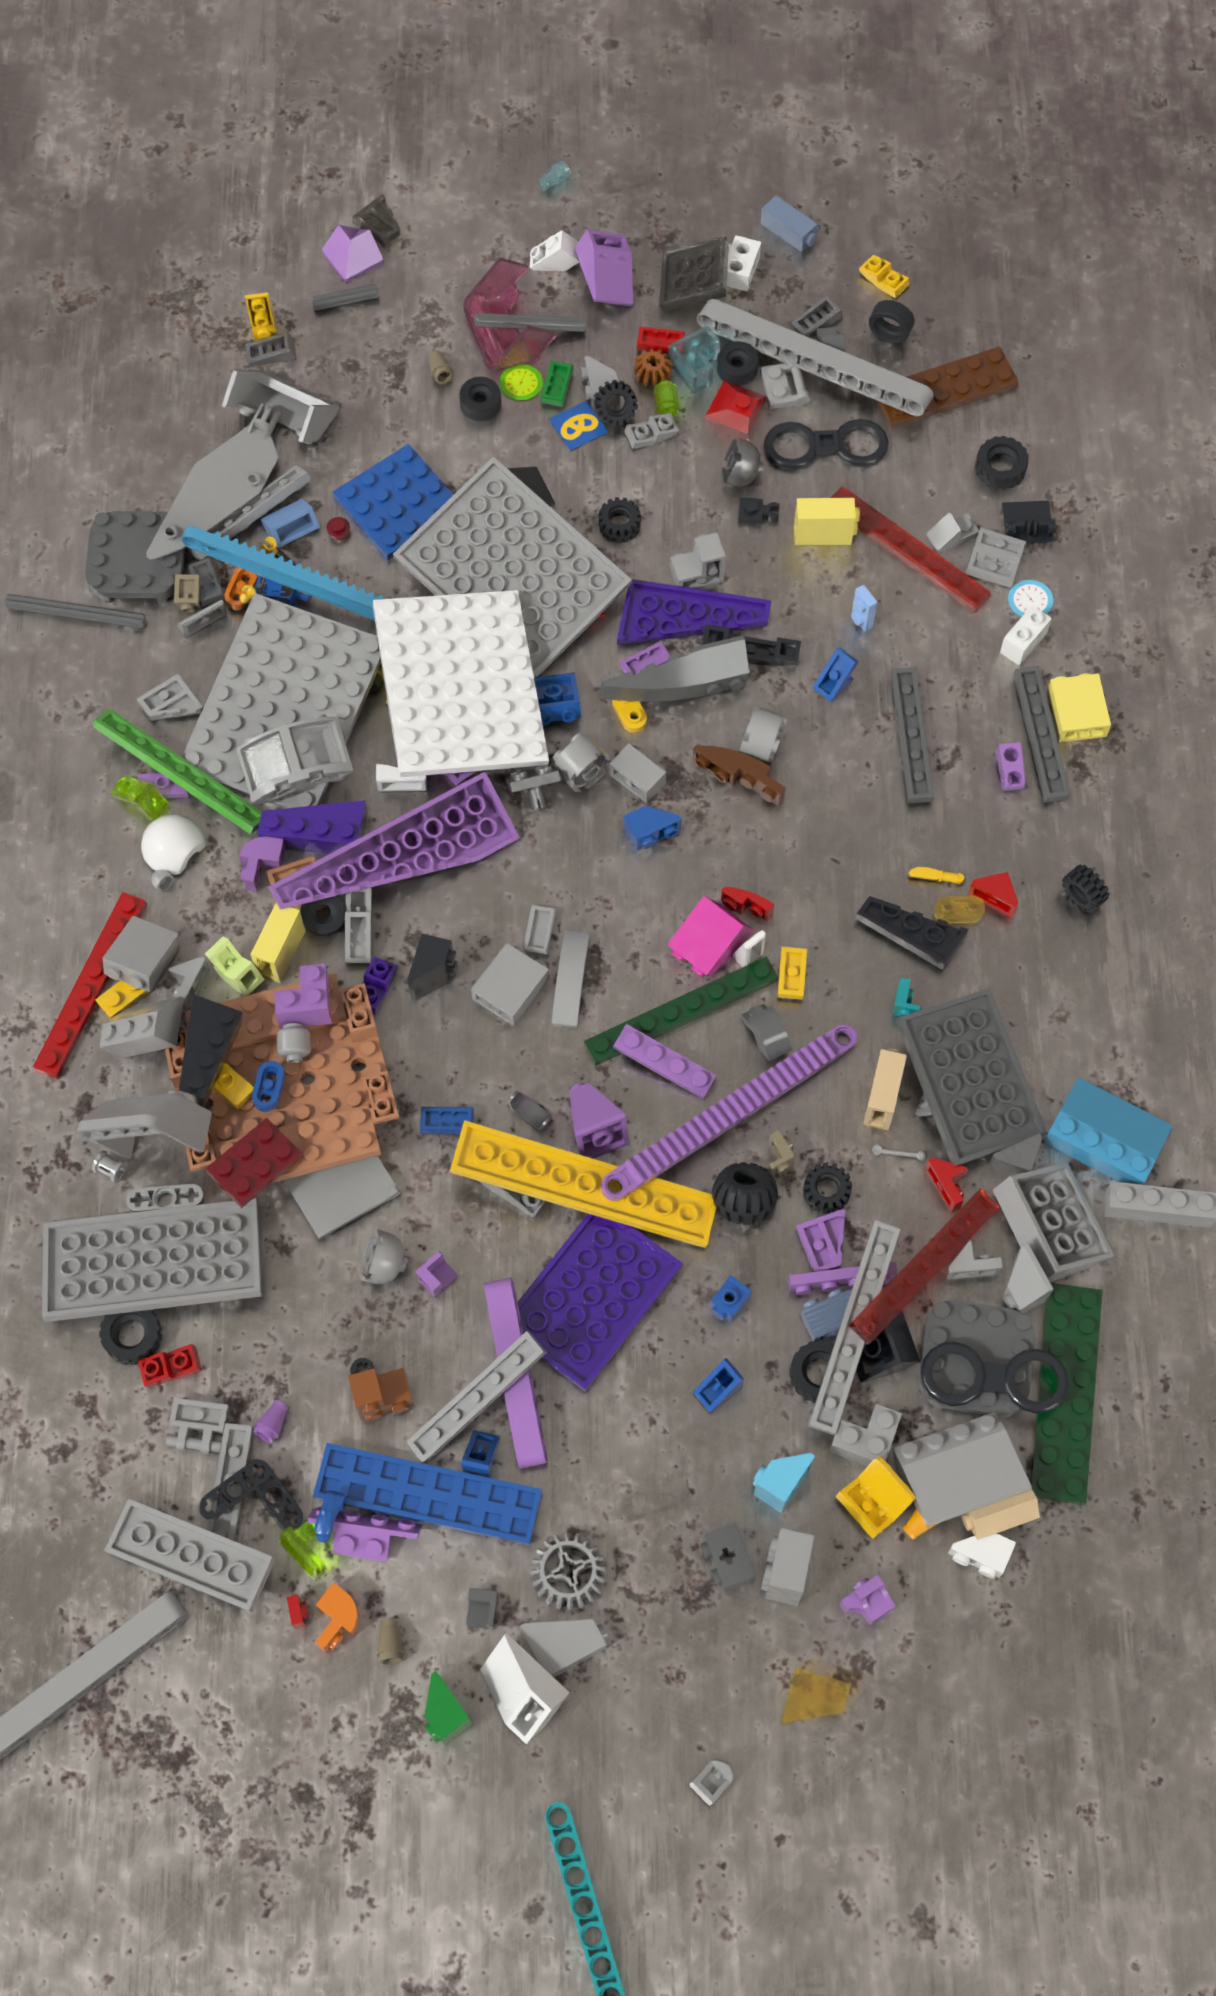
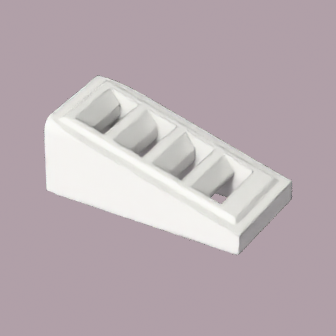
M376 764V782L379 792L428 790L426 775L399 777L397 767Z
M763 930L756 933L734 952L733 958L741 967L747 966L763 956L766 935Z

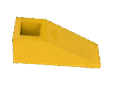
M269 294L245 295L254 341L277 335L275 316Z

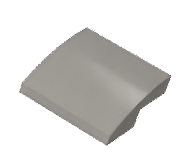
M980 527L965 574L1011 588L1026 541Z

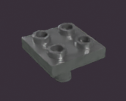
M549 765L534 766V771L525 772L524 769L510 772L509 777H505L507 788L511 792L528 790L531 810L539 809L537 799L541 809L547 807L542 785L561 781L559 771Z

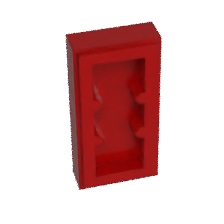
M640 326L637 350L650 351L652 347L655 352L661 349L663 353L682 355L685 331Z

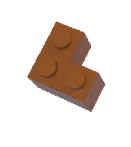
M404 1367L378 1375L375 1368L348 1376L355 1407L361 1420H377L382 1417V1414L391 1411L394 1414L402 1413L409 1409L408 1406L414 1405Z

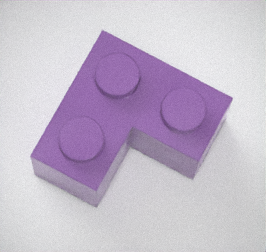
M326 964L299 966L300 989L274 991L275 1015L280 1029H283V1025L290 1023L303 1024V1027L332 1024L330 979Z

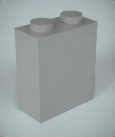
M132 916L103 957L104 974L112 979L128 983L134 988L150 992L179 951V934Z
M506 943L472 987V1000L514 1026L548 982L549 969L541 960H533L528 957L526 952L519 946L513 947Z

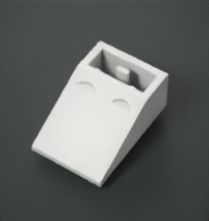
M507 1633L502 1637L480 1669L505 1724L526 1744L547 1725L570 1693Z

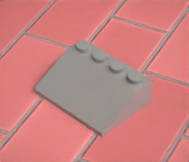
M1068 1163L1009 1176L993 1189L1020 1247L1023 1243L1028 1242L1049 1282L1060 1280L1115 1257Z
M995 1412L892 1448L896 1472L900 1479L914 1493L915 1500L913 1503L927 1527L1032 1490L1009 1435Z

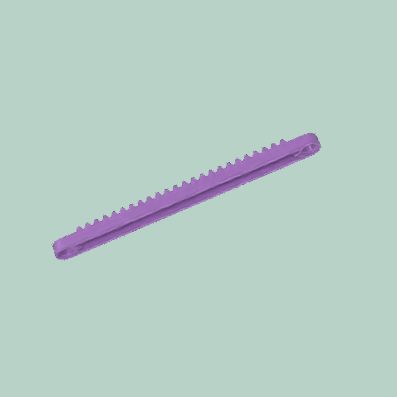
M839 1025L823 1036H819L815 1041H811L807 1046L802 1047L799 1051L794 1052L792 1056H788L784 1061L771 1067L767 1072H763L757 1078L755 1077L750 1083H746L742 1088H738L733 1094H729L725 1099H721L708 1110H704L700 1115H696L691 1121L689 1120L683 1126H679L666 1137H662L658 1142H654L649 1148H645L641 1153H637L632 1159H628L624 1164L604 1177L601 1184L603 1196L611 1201L623 1199L842 1057L856 1044V1031L849 1025ZM837 1034H847L850 1038V1043L841 1044L837 1040ZM612 1180L619 1181L622 1185V1190L618 1193L611 1192L608 1188V1183Z

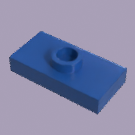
M421 1106L420 1134L460 1135L464 1120L473 1123L474 1108Z

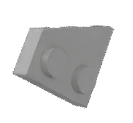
M179 674L137 698L138 704L151 721L201 714L203 706Z

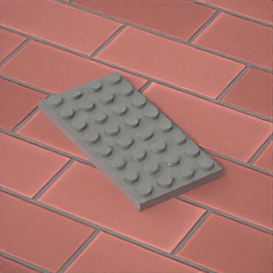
M256 1198L251 1200L242 1209L235 1201L43 1223L42 1318L44 1322L262 1296L258 1202Z

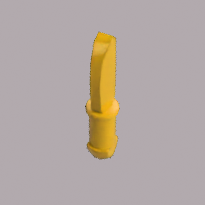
M916 867L908 873L910 877L938 880L939 882L963 884L966 880L965 875L960 872L939 871L928 867Z

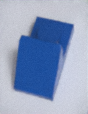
M836 648L812 688L832 702L853 681L854 678L850 675L859 661L843 648Z

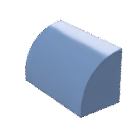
M303 499L261 519L268 535L276 540L278 548L320 528L312 507Z

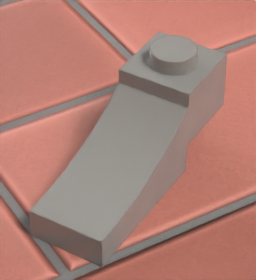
M372 887L346 893L345 963H371Z

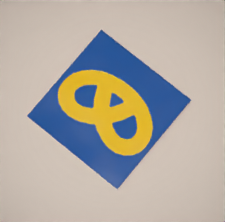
M587 401L548 419L570 451L608 432Z

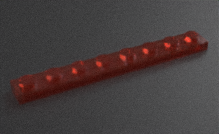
M841 486L830 497L855 498V507H859L860 511L859 522H857L859 530L974 613L990 597L991 592L844 486Z
M980 1188L848 1326L869 1345L993 1215L999 1206Z

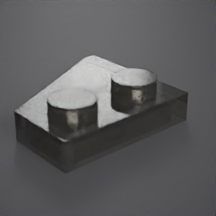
M383 194L352 216V223L360 229H370L373 238L384 247L400 236V227L397 221L394 220V214L391 208H388L386 197Z

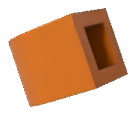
M333 1582L316 1604V1607L332 1620L315 1641L317 1646L326 1653L330 1648L335 1650L344 1638L342 1635L344 1630L354 1637L360 1622L359 1611L352 1597Z

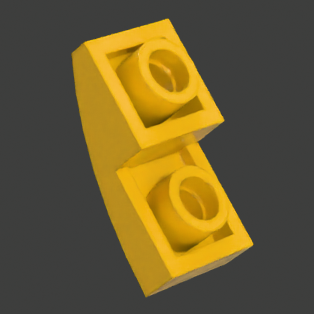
M874 254L859 268V271L865 278L894 298H897L910 285L908 277L892 270L891 262Z

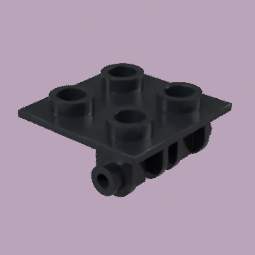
M1049 500L1002 502L1005 534L1007 536L1026 541V543L1054 542L1053 530H1055V521L1051 520Z

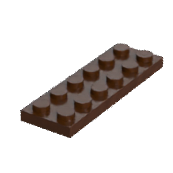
M999 346L907 376L906 378L926 385L933 392V398L921 416H914L880 401L877 402L892 429L1017 388L1019 380Z

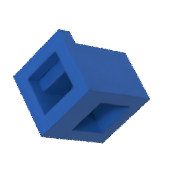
M730 1275L710 1300L712 1313L721 1320L727 1319L729 1322H732L751 1298L752 1291ZM730 1295L734 1298V1301L727 1302L724 1297Z

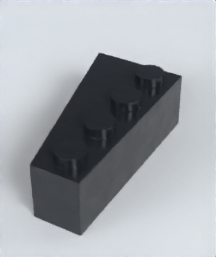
M193 994L178 1092L183 1093L184 1098L205 1108L241 1028L243 1012Z

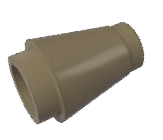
M435 350L429 354L432 379L438 384H447L453 378L454 369L442 352Z
M384 1620L380 1623L381 1628L376 1656L379 1658L380 1664L395 1665L402 1662V1656L405 1652L397 1621Z

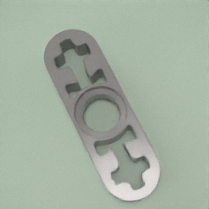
M196 1184L136 1188L131 1190L126 1197V1204L131 1212L201 1205L205 1202V1195ZM177 1192H180L182 1197L180 1198L181 1204H178ZM190 1192H195L196 1196L199 1197L194 1198V1202L190 1203L188 1198H183L189 1197ZM164 1193H170L173 1196L172 1202L166 1206L160 1205L158 1203L159 1197ZM150 1195H153L154 1206L151 1205L150 1201H147L151 1200ZM138 1196H141L143 1200H145L144 1202H141L140 1207H137L135 1203H133L137 1201Z

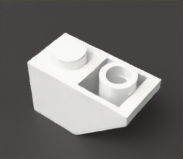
M561 230L531 250L530 269L534 271L565 272L579 263L575 251V246L579 241Z
M997 1533L979 1540L972 1536L953 1543L948 1554L952 1555V1559L963 1566L971 1564L979 1568L978 1572L988 1578L994 1579L995 1576L1000 1578L1004 1573L1016 1542Z

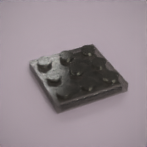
M726 236L663 251L659 307L663 312L706 302L710 299L726 297L729 241Z

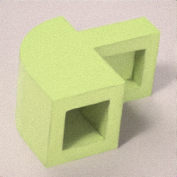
M224 936L205 953L214 965L213 969L218 975L244 996L249 995L265 980L254 964L243 958L229 939Z

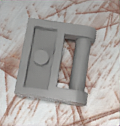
M788 363L760 367V375L769 410L800 406L810 402V395L805 389L801 374L802 369ZM786 374L793 375L797 391L796 395H791Z

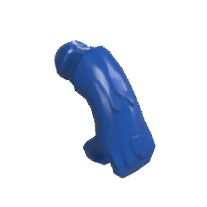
M331 1490L324 1497L314 1528L317 1533V1540L322 1543L330 1540L334 1521L338 1513L344 1511L345 1495L341 1492Z

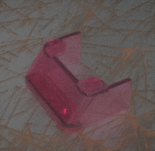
M501 257L466 296L463 304L464 313L485 365L488 369L495 371L536 360L557 336L556 332L527 325L521 333L519 329L475 326L474 317L476 313L512 314L511 309L519 300L516 283L529 269L528 265Z

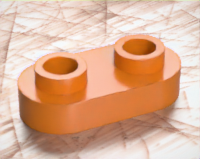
M237 568L234 571L225 591V600L229 608L242 610L248 606L249 602L242 603L240 600H234L240 598L245 593L241 590L245 585L255 587L258 575L241 568Z

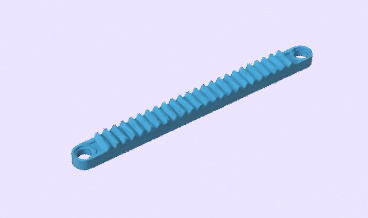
M188 526L181 537V542L192 550L375 621L373 600L383 599V595L376 598L373 591L366 594L365 588H361L358 591L355 584L350 587L347 586V581H343L340 584L337 577L330 580L329 574L320 576L319 570L312 573L309 566L302 569L301 563L294 566L291 559L284 562L283 556L276 559L273 552L269 555H266L265 549L258 552L255 545L251 548L247 547V542L240 545L237 538L233 541L229 540V535L222 538L219 531L212 534L197 527Z

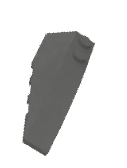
M742 635L697 646L690 649L691 654L679 658L675 654L668 657L669 661L656 666L655 663L646 665L637 674L634 671H630L603 681L600 697L601 699L657 702L689 699L705 695L714 696L722 691L738 690L746 685L749 676L745 638Z

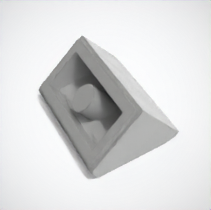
M221 599L178 623V628L185 638L226 616L224 602Z

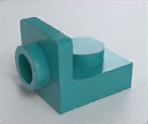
M900 978L892 1014L894 1016L902 1017L921 1010V1006L911 1004L914 990L909 989L910 979Z

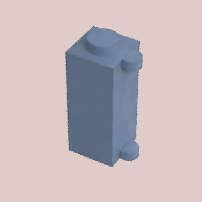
M777 195L761 209L760 224L800 252L807 246H812L816 241L817 233L820 231L821 226Z

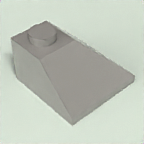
M1028 1242L1021 1245L1014 1259L1004 1291L1005 1296L1003 1297L1007 1308L1019 1311L1022 1314L1045 1304L1053 1291L1052 1285Z

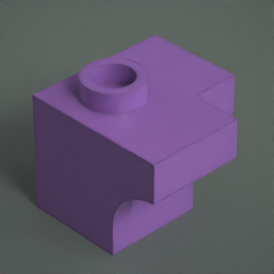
M879 1575L870 1580L867 1577L854 1586V1592L842 1599L839 1604L845 1614L849 1612L860 1613L869 1625L877 1622L896 1607Z

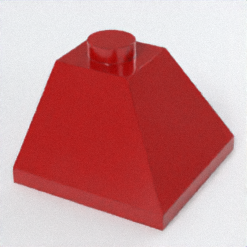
M724 380L705 418L748 434L766 400V396Z

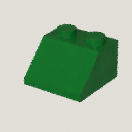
M437 1671L431 1674L424 1715L428 1724L424 1727L436 1744L442 1741L444 1746H446L473 1724Z

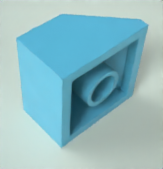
M806 1453L771 1460L767 1467L762 1465L754 1477L753 1485L756 1487L753 1495L782 1513L810 1470L815 1455Z

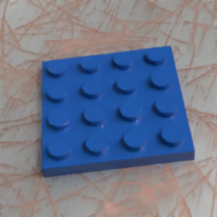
M410 444L402 447L333 491L335 500L387 560L393 558V553L454 495Z

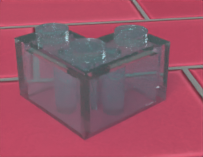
M707 325L670 344L669 357L673 363V369L693 394L713 384L714 367L711 362L717 360L720 351V340Z

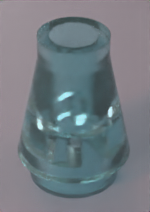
M560 160L559 162L555 161L537 181L543 191H546L568 181V177L572 174L567 164Z

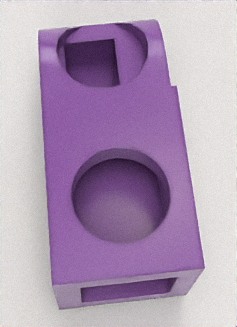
M1021 742L999 744L995 757L996 762H998L999 774L1001 775L1002 790L1024 789L1025 773Z

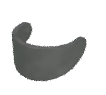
M515 1091L508 1100L511 1109L523 1121L538 1130H543L552 1119L541 1106L519 1091Z

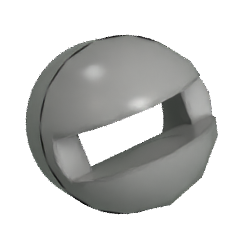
M157 870L152 874L151 881L158 891L164 892L172 886L174 877L165 870Z

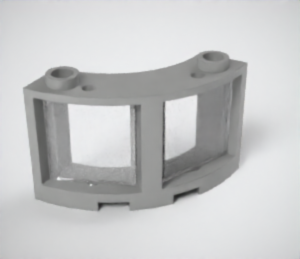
M325 714L316 715L312 719L286 724L260 735L247 737L244 740L245 743L236 748L252 803H273L282 796L296 791L295 786L309 781L310 785L338 782L354 771L338 718L327 717Z

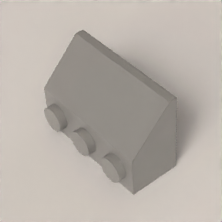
M179 996L125 1009L103 1024L99 1048L120 1058H126L176 1047L184 998Z

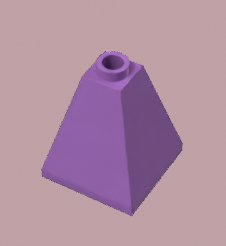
M578 1083L569 1090L579 1155L595 1159L630 1145L624 1112L590 1083Z

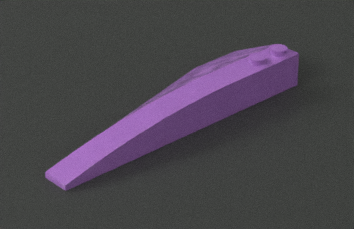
M483 772L268 886L279 909H284L476 862L516 841L520 837L486 772Z

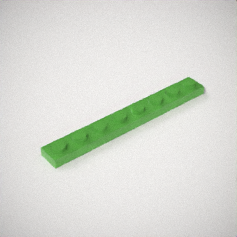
M110 708L94 720L93 727L249 834H253L259 828L262 811Z

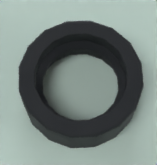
M883 300L875 305L869 317L868 325L878 338L889 343H901L909 337L915 318L909 308L902 303L894 300ZM884 318L892 319L900 326L890 324Z

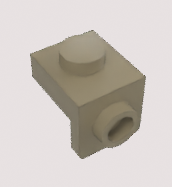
M778 1130L770 1134L768 1142L778 1160L769 1165L768 1171L772 1176L777 1173L778 1175H783L790 1171L795 1159L791 1141L787 1136L783 1137Z

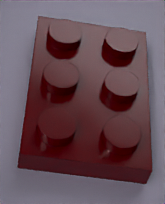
M266 1118L205 1169L206 1173L242 1209L303 1158V1155Z

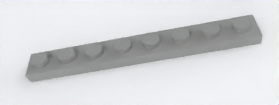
M877 1220L873 1222L808 1424L811 1428L831 1435L836 1434L900 1228Z

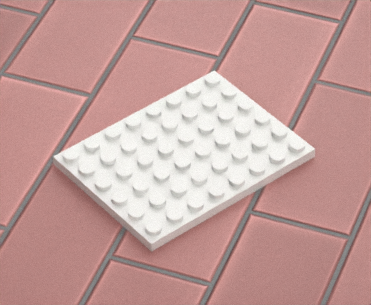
M518 590L373 600L374 618L399 777L548 765V752Z

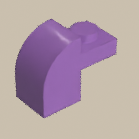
M258 837L249 841L241 849L239 854L243 867L241 880L244 881L247 891L257 892L262 870H271L283 866L286 854L284 839Z

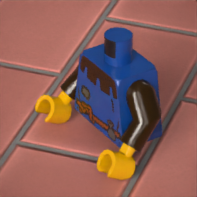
M268 536L265 538L270 548L265 544L260 545V550L265 549L266 554L273 552L276 559L283 556L284 562L290 560L281 549H276L277 542L273 537ZM259 576L255 587L245 585L241 589L245 593L240 596L242 603L250 602L254 593L293 607H295L298 599L308 602L312 599V596L261 576Z

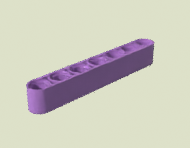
M511 1277L484 1283L497 1358L524 1334L515 1287ZM529 1369L504 1392L516 1458L520 1469L548 1463L531 1369Z

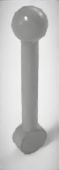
M874 1145L872 1148L874 1156L889 1154L915 1157L920 1161H924L927 1158L925 1151L917 1153L883 1149L880 1145Z

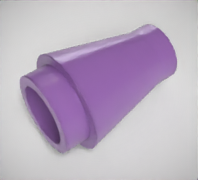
M275 1400L272 1406L254 1424V1435L267 1443H272L274 1439H278L289 1407L285 1403Z

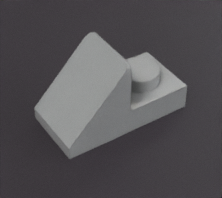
M950 512L926 533V537L938 554L977 538L979 529L969 513L955 519Z
M199 957L167 970L171 980L181 983L176 986L173 997L181 996L184 998L183 1011H187L190 1008L193 994H197L209 970L206 958Z
M969 1240L948 1267L945 1278L946 1280L997 1276L1003 1268L1001 1257L993 1258L992 1255H983L974 1260L972 1242Z

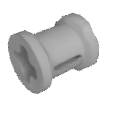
M104 1150L97 1154L92 1164L93 1172H101L111 1177V1181L115 1183L123 1177L127 1168L126 1161H118L108 1156V1153Z

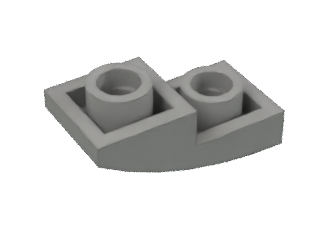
M667 413L650 416L648 422L626 425L625 433L632 449H637L667 440L677 435L679 430L672 414Z

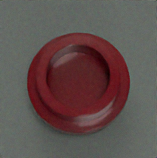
M334 517L327 523V533L335 540H343L350 532V524L343 517Z

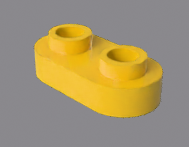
M612 700V706L626 731L638 733L644 730L647 724V716L640 702ZM632 716H637L638 719H635V720H634V719H631L630 717H632Z

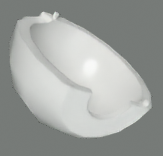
M164 815L152 821L145 829L141 843V851L147 864L156 871L165 870L172 875L180 874L187 867L190 857L195 852L200 853L206 847V841L200 827L192 819L182 815Z

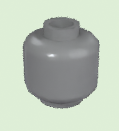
M285 1024L283 1029L277 1032V1053L280 1057L287 1058L288 1063L302 1062V1058L310 1054V1031L303 1028V1024Z

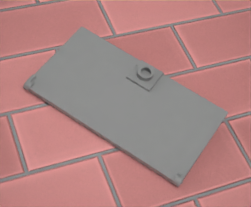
M306 1076L303 1078L302 1083L309 1085L315 1081V1077ZM378 1156L283 1180L318 1239L325 1237L401 1194Z

